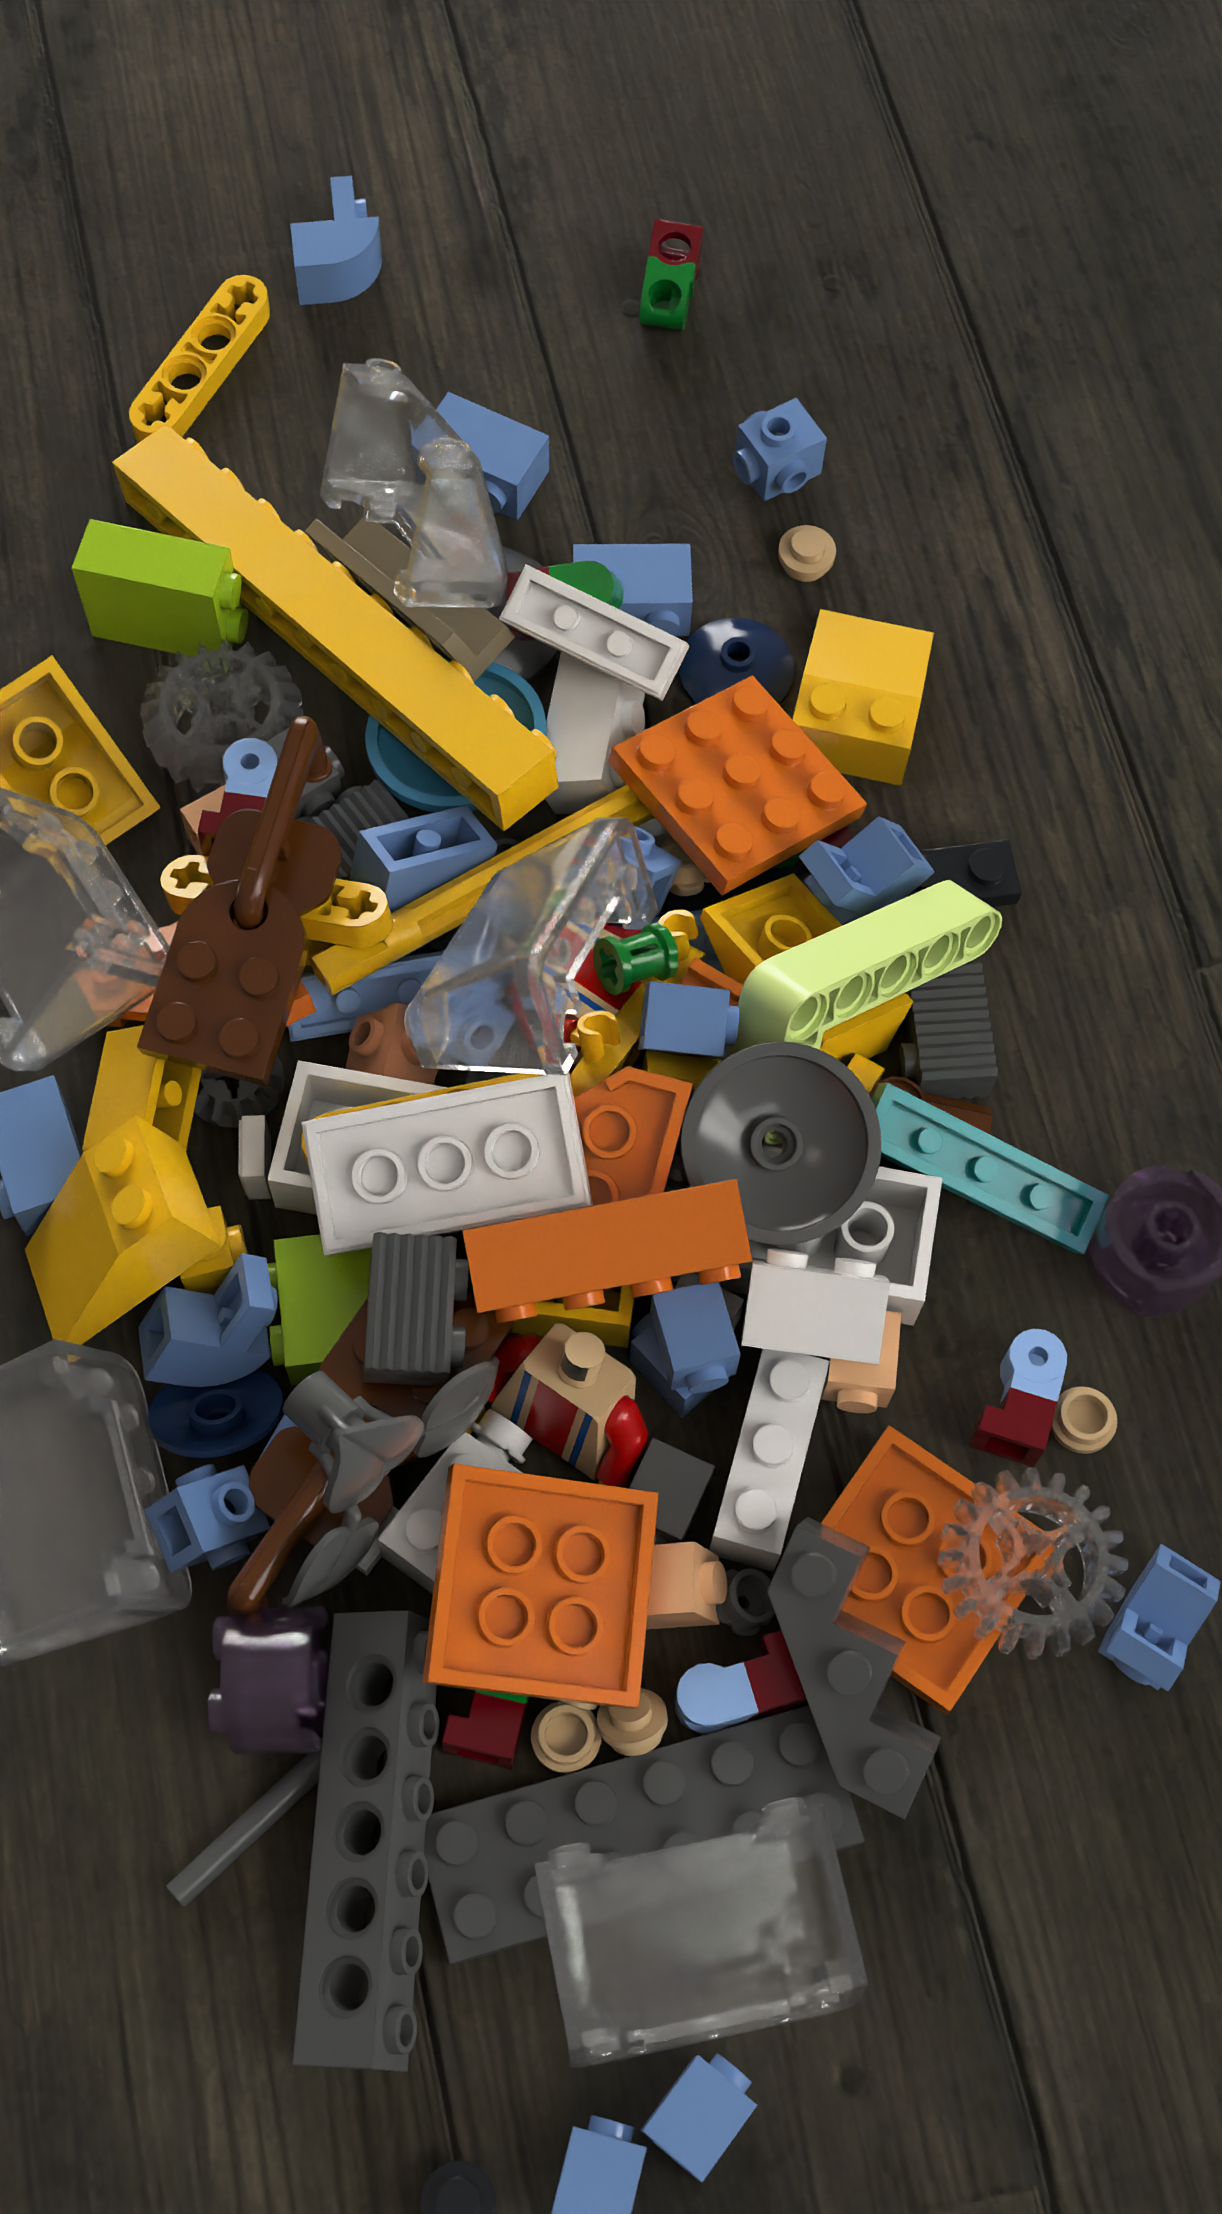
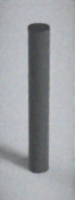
M322 1741L166 1885L168 1890L184 1908L319 1782Z

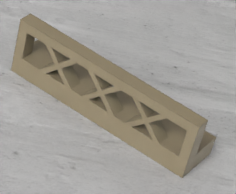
M367 513L343 540L317 518L305 530L307 535L333 562L338 561L346 567L358 585L370 595L375 593L382 597L394 615L410 628L414 626L420 629L436 650L448 660L459 662L474 681L481 676L515 638L504 623Z

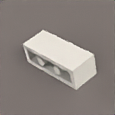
M563 652L560 654L546 721L547 738L553 744L557 753L555 764L559 788L546 797L545 800L556 815L573 814L627 785L608 763V759L613 746L643 732L645 726L643 709L645 692Z
M770 1349L762 1350L709 1548L710 1551L719 1555V1557L774 1572L782 1552L830 1363L829 1360L806 1354Z

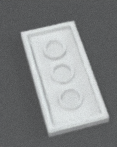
M567 1071L302 1122L324 1256L369 1249L372 1246L373 1233L376 1232L386 1234L398 1233L400 1235L409 1233L414 1236L423 1234L428 1237L593 1206L571 1079Z

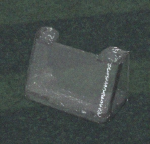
M380 358L368 359L366 364L343 363L320 490L321 498L329 508L340 509L342 501H351L363 506V518L367 523H394L412 547L407 569L398 570L394 588L395 595L404 607L488 608L503 604L505 590L509 582V571L479 458L410 379L401 373V367L398 364Z
M0 787V998L12 1017L0 1018V1062L6 1067L19 1072L25 1070L39 1071L154 995L170 946L101 837L86 821L65 809Z
M597 818L498 870L493 875L416 994L414 1001L410 1002L407 1006L404 1027L408 1038L412 1040L422 1068L567 1075L578 1055L575 1043H564L566 1014H578L582 1007L574 977L606 923H622L624 929L642 930L644 926L652 923L659 911L633 823L628 818Z
M54 1339L0 1365V1666L9 1665L164 1618L185 1609L191 1601L192 1585L188 1568L170 1574L144 1511L167 1495L169 1490L157 1443L149 1429L148 1407L139 1376L133 1366L117 1353Z
M795 1797L778 1800L761 1808L763 1818L754 1822L747 1832L608 1861L605 1854L591 1853L589 1843H574L547 1852L548 1861L534 1864L571 2067H588L819 2017L845 2010L860 2001L869 1983L824 1803L805 1807L803 1798Z

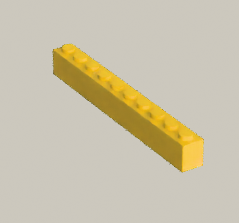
M165 424L112 462L125 501L162 534L230 548L235 574H240L242 578L240 602L500 829L506 831L559 788L555 764L557 753L553 744L541 731L537 729L529 731L515 719L512 710L502 698L495 694L488 696L478 688L468 671L455 660L446 661L434 650L431 642L420 629L414 626L407 628L394 616L393 611L382 597L375 593L369 596L356 585L354 578L344 565L338 561H334L331 564L318 553L316 546L306 533L299 529L295 532L292 531L281 521L279 515L268 501L263 498L259 500L254 499L244 490L243 485L228 468L220 470L209 461L202 447L190 437L186 440Z

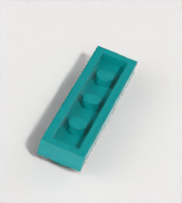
M880 1083L878 1085L872 1102L875 1106L881 1129L882 1158L913 1173L942 1178V1188L1072 1253H1085L1110 1195L889 1083Z

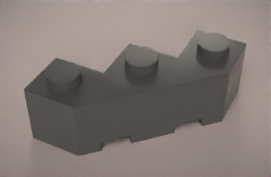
M807 1517L796 1526L767 1592L838 1785L905 1819L933 1759L941 1736L877 1705L906 1641L843 1611V1607L870 1547Z

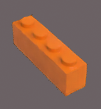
M737 1179L462 1230L477 1313L495 1310L497 1323L537 1316L535 1302L560 1297L563 1299L565 1310L605 1303L603 1289L630 1285L633 1298L672 1291L671 1277L698 1272L700 1285L741 1278L739 1264L753 1262Z

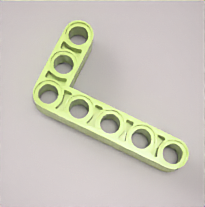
M946 880L766 959L756 966L743 984L738 1004V1034L735 1045L730 1046L729 1056L745 1048L769 1042L799 1043L820 1050L824 1031L984 954L999 934L1002 925L1001 913L956 883ZM768 1132L762 1139L770 1145L782 1143L781 1137L774 1132Z

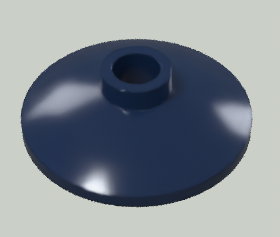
M744 618L719 619L700 627L686 641L690 647L678 669V676L684 693L694 705L752 675L779 705L786 699L792 688L795 673L792 653L782 637L762 623ZM740 656L746 660L738 662L729 657Z
M260 1369L235 1381L215 1386L188 1387L167 1384L156 1394L149 1406L148 1425L154 1440L161 1447L174 1454L193 1458L219 1457L244 1450L266 1437L279 1422L283 1413L284 1401L282 1390L277 1381Z

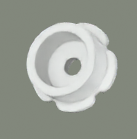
M488 1409L478 1424L474 1422L471 1425V1429L477 1436L476 1439L508 1463L510 1460L519 1464L525 1462L526 1459L522 1454L531 1443L532 1438L514 1423L499 1413Z

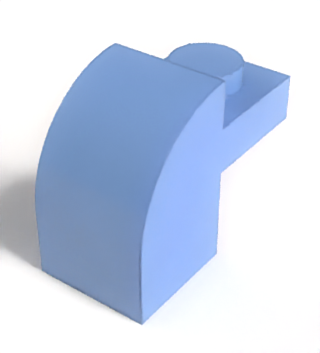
M352 176L330 177L334 220L290 224L299 305L333 303L353 298L369 288L380 272L382 251L379 217H367L365 198L354 199Z
M879 816L842 848L817 840L799 855V858L811 873L804 882L814 896L842 925L904 899L935 873L903 828Z
M241 1253L214 1295L164 1286L138 1327L144 1380L188 1387H208L235 1381L261 1367L271 1356L267 1326L274 1319L278 1302L277 1291L274 1287H271L267 1259Z
M1160 1544L1112 1621L1098 1652L1112 1660L1125 1675L1134 1681L1150 1685L1157 1690L1162 1687L1169 1691L1184 1668L1188 1645L1218 1601L1221 1581L1163 1544Z

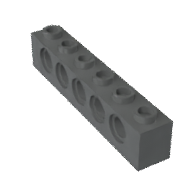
M411 1611L334 1613L293 2065L408 2072L409 2052L415 2044L417 2035V2021L412 2010L414 1980L423 1954L422 1939L418 1932L421 1895L424 1893L428 1882V1864L424 1855L426 1820L430 1817L434 1804V1791L430 1781L432 1746L435 1744L439 1734V1716L435 1707L437 1685L422 1683L430 1619ZM393 1677L392 1692L388 1699L384 1702V1688L387 1682ZM387 1749V1763L383 1771L378 1775V1760L383 1751ZM380 1822L381 1837L377 1846L372 1850V1833ZM374 1898V1917L371 1923L366 1926L365 1910L369 1901ZM367 1975L369 1989L367 1997L361 2005L358 1991L361 1980Z

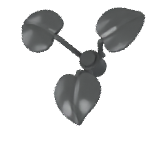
M492 1354L490 1361L472 1366L452 1378L431 1400L421 1420L414 1415L392 1417L372 1407L362 1396L352 1400L323 1371L309 1375L294 1388L284 1403L283 1413L312 1440L308 1450L319 1460L328 1477L324 1493V1506L333 1514L344 1511V1518L341 1527L335 1528L323 1536L305 1559L288 1596L282 1598V1604L287 1609L332 1588L350 1574L364 1559L376 1538L379 1524L371 1516L361 1520L362 1514L357 1504L367 1498L378 1487L384 1476L400 1464L411 1451L420 1458L430 1456L448 1447L468 1430L481 1413L493 1389L500 1362L497 1357ZM366 1418L372 1422L366 1423L363 1419ZM331 1451L334 1452V1460L330 1454Z

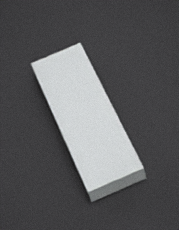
M525 564L499 618L502 623L663 701L690 647L687 642Z

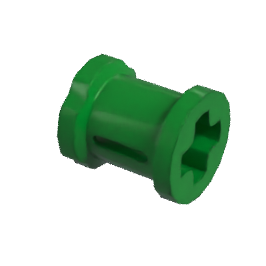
M658 922L644 926L640 934L620 940L612 936L601 938L596 941L593 947V962L597 977L603 988L612 995L629 991L632 983L655 977L660 981L670 979L676 975L679 969L678 948L674 937L667 927L662 926Z

